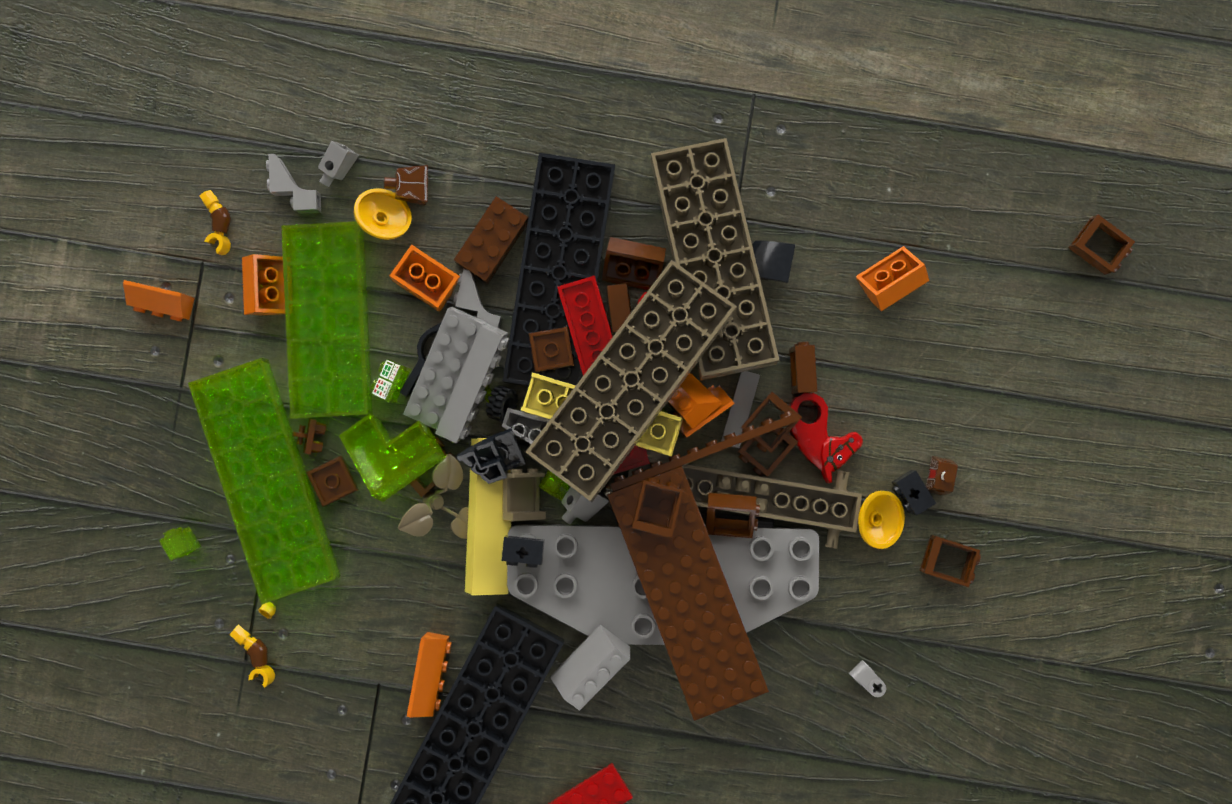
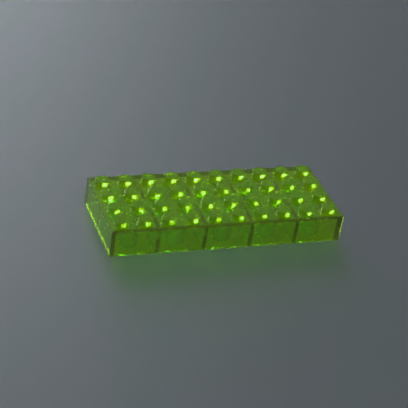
M357 221L282 225L290 419L373 415L364 230L358 225Z

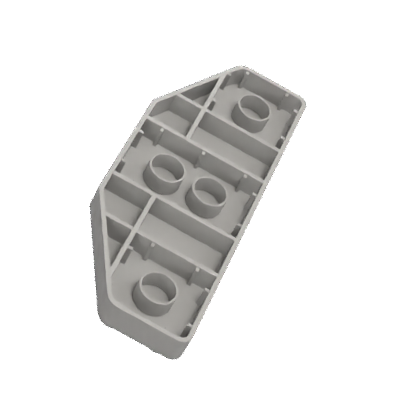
M517 524L509 530L508 536L545 539L543 562L537 568L526 567V563H518V566L507 565V588L514 597L588 636L601 624L626 644L665 645L619 525ZM758 527L757 531H753V539L709 535L746 633L814 599L818 594L819 536L816 531L806 527ZM522 547V549L518 551V553H521L522 557L528 554V552L525 551V547Z

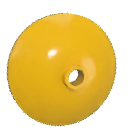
M379 188L367 190L359 195L354 205V216L358 225L373 237L386 240L398 238L406 233L411 224L412 215L409 206L405 201L395 199V193Z
M876 491L870 494L863 502L858 517L859 531L863 540L869 546L877 549H885L892 546L899 539L905 521L901 501L895 494L889 491Z

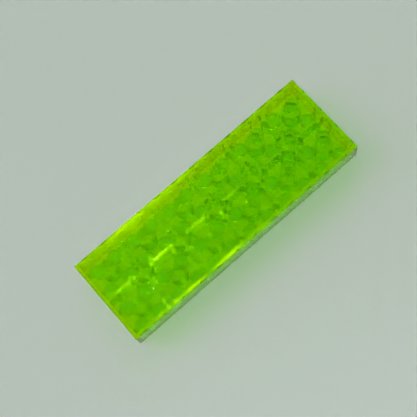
M259 358L189 382L188 385L261 605L341 577L295 438L292 436L293 432L269 360Z

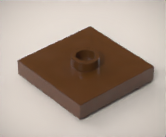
M568 327L529 333L535 372L574 366Z
M339 456L306 472L322 507L359 490L343 456Z

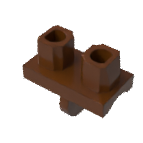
M309 419L306 433H304L305 426L303 425L299 426V432L292 433V436L298 437L297 444L299 445L303 444V438H305L303 450L305 454L322 452L323 442L313 441L314 433L324 435L326 425L316 422L317 420Z

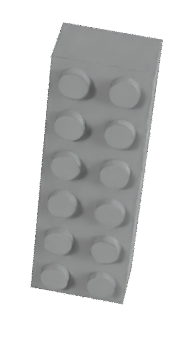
M454 307L447 308L403 415L437 430L479 328L487 324V322Z
M490 324L480 326L435 434L454 443H458L461 439L464 440L465 437H468L472 429L470 423L473 419H476L479 412L477 406L480 402H483L487 391L484 390L493 380L494 374L492 371L495 366L498 367L502 356H500V352L506 349L508 345V332Z

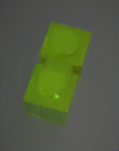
M190 527L170 529L164 533L165 537L159 540L170 560L186 557L201 548Z

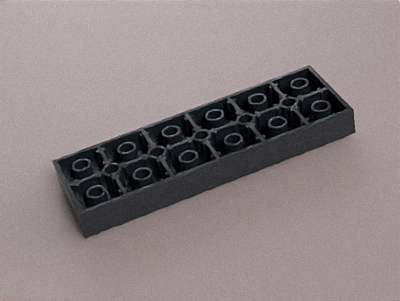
M539 153L503 382L529 386L532 373H536L576 386L583 377L557 287L591 276H595L598 283L615 175V164ZM568 327L574 366L535 372L529 333Z
M497 603L390 804H479L561 650L565 639Z

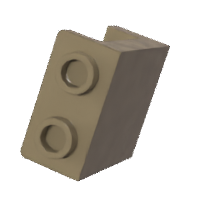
M511 469V473H507V478L503 479V520L525 521L546 519V511H539L540 477H545V473L539 472V469H527V472H522V469Z

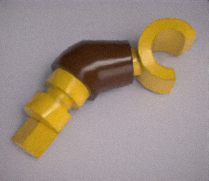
M208 190L199 196L206 208L209 209L212 219V231L214 233L209 234L204 242L215 244L218 240L219 245L216 248V253L226 255L230 251L231 243L224 234H227L231 217L227 208L219 204L217 197L211 190Z
M238 625L230 633V636L238 644L244 645V649L247 650V654L250 656L252 667H255L249 675V680H253L258 677V674H261L264 678L262 685L265 688L275 679L274 670L267 665V647L260 639L251 638V634Z

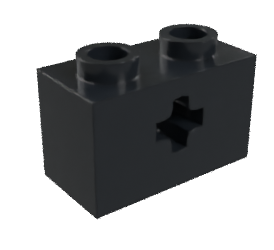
M910 470L892 481L894 485L892 488L895 494L903 499V507L908 514L911 513L917 516L936 504L916 470ZM910 490H915V493H913L914 497L909 496L911 494Z
M506 535L503 541L501 561H506V565L518 566V563H526V567L537 568L543 562L545 539ZM522 547H525V551L528 552L524 557L521 556V553H518Z

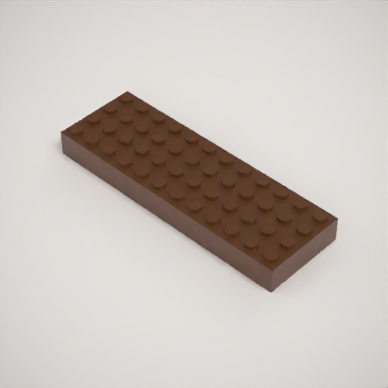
M682 466L650 477L660 480L659 484L667 486L668 482L680 485L679 489L683 490L672 538L632 528L643 481L608 493L607 495L695 721L765 694L769 690ZM647 486L639 520L668 527L676 493Z

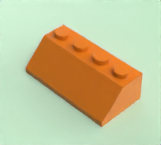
M427 632L421 638L406 717H433L436 711L440 710L441 699L438 698L439 692H443L445 684L442 676L443 672L446 673L448 668V661L445 660L446 654H450L452 642H449L450 636Z

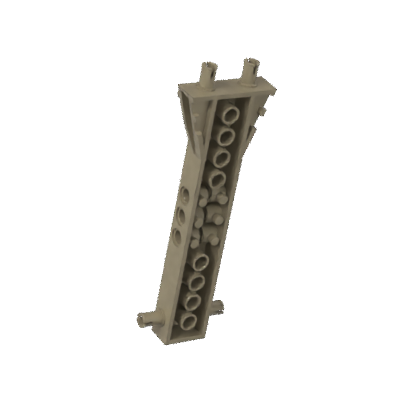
M646 449L650 464L661 461L662 464L669 462L668 458L670 456ZM650 464L630 469L628 477L632 476V471L643 468L644 471L651 469ZM688 464L682 465L697 506L708 507L709 493L756 496V505H760V517L826 527L828 534L825 547L837 549L839 533L842 530L856 533L862 494L848 492L847 483L850 472L837 470L836 485L833 489ZM607 484L606 489L612 490L611 485ZM606 491L605 496H608L607 494L611 493V491ZM725 510V511H731V512L749 514V512H744V511Z

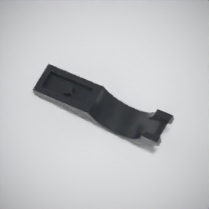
M441 323L426 330L418 341L417 355L419 360L399 392L406 397L411 395L426 361L424 345L430 336L438 332Z

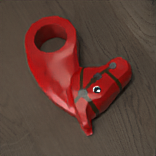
M803 393L792 399L789 406L798 412V407L803 401H810L817 407L818 416L811 424L799 420L790 432L792 437L798 441L796 445L809 462L821 470L825 482L829 484L832 483V473L843 466L863 445V439L857 432H850L843 437H829L827 433V404L822 397L815 393Z

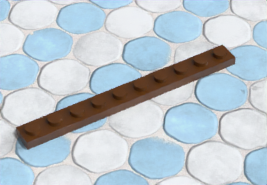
M791 411L779 415L781 419L773 421L772 418L762 421V426L754 429L753 425L742 429L743 433L737 436L735 432L723 436L724 441L718 443L717 440L705 443L706 447L699 450L697 446L687 450L688 454L680 457V454L669 457V462L664 464L661 461L650 464L651 469L646 471L640 468L632 471L633 475L625 478V475L614 478V483L610 484L612 491L614 492L648 479V477L656 476L799 421L796 413L791 414Z

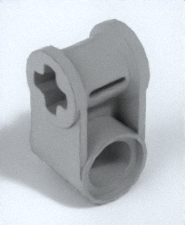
M863 660L849 672L872 696L881 697L885 694L886 685ZM874 683L879 687L878 690H875L872 686Z

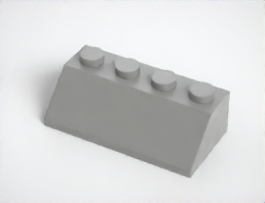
M600 624L550 678L564 700L580 711L630 660V646Z

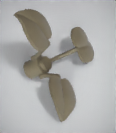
M447 454L435 467L432 475L434 484L438 488L443 489L436 490L435 493L428 492L423 497V503L413 505L402 517L398 525L400 531L417 537L426 535L433 526V519L431 518L433 514L432 509H442L456 517L451 522L452 532L460 538L467 539L468 507L462 508L459 514L443 506L444 500L440 495L446 492L448 488L452 490L457 489L463 480V471L460 463L452 455Z

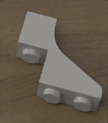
M268 154L269 160L266 161V168L269 172L267 188L270 193L275 196L293 195L290 199L291 207L298 214L321 213V194L316 190L299 188L283 161L275 154Z
M463 269V273L459 274L460 278L457 282L460 285L459 292H455L453 303L456 304L455 307L475 312L477 316L474 315V317L500 329L501 316L493 315L483 308L473 274L469 270Z

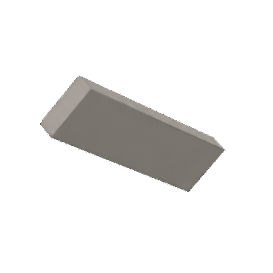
M748 371L740 373L733 397L735 404L730 408L721 441H724L723 436L734 432L736 436L742 434L740 427L748 419L760 378L759 374ZM741 443L736 444L732 447L740 448Z

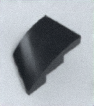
M755 241L752 247L760 279L788 283L795 244Z
M512 428L490 436L457 455L459 461L467 464L475 474H479L488 484L507 478L508 470L526 464L525 457Z

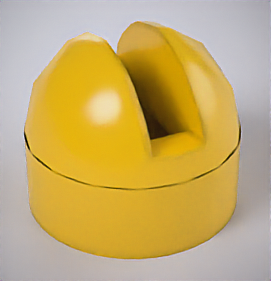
M265 602L258 611L264 617L271 619L276 612V606L272 602Z

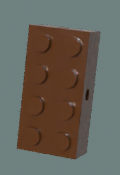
M496 196L454 258V261L489 284L528 225V216Z

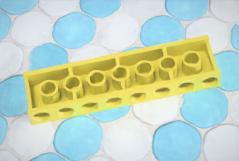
M532 373L521 411L551 419L575 388V385ZM661 411L635 446L672 457L683 419Z
M486 438L471 439V446ZM471 469L465 592L471 595L508 594L506 561L501 560L504 537L508 536V532L511 529V521L503 520V479L488 484L479 474H475Z

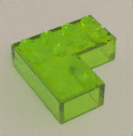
M368 414L339 435L372 497L381 502L390 498L446 458L439 444L435 442L436 439L429 427L420 421H417L394 439H391L381 420L372 414Z

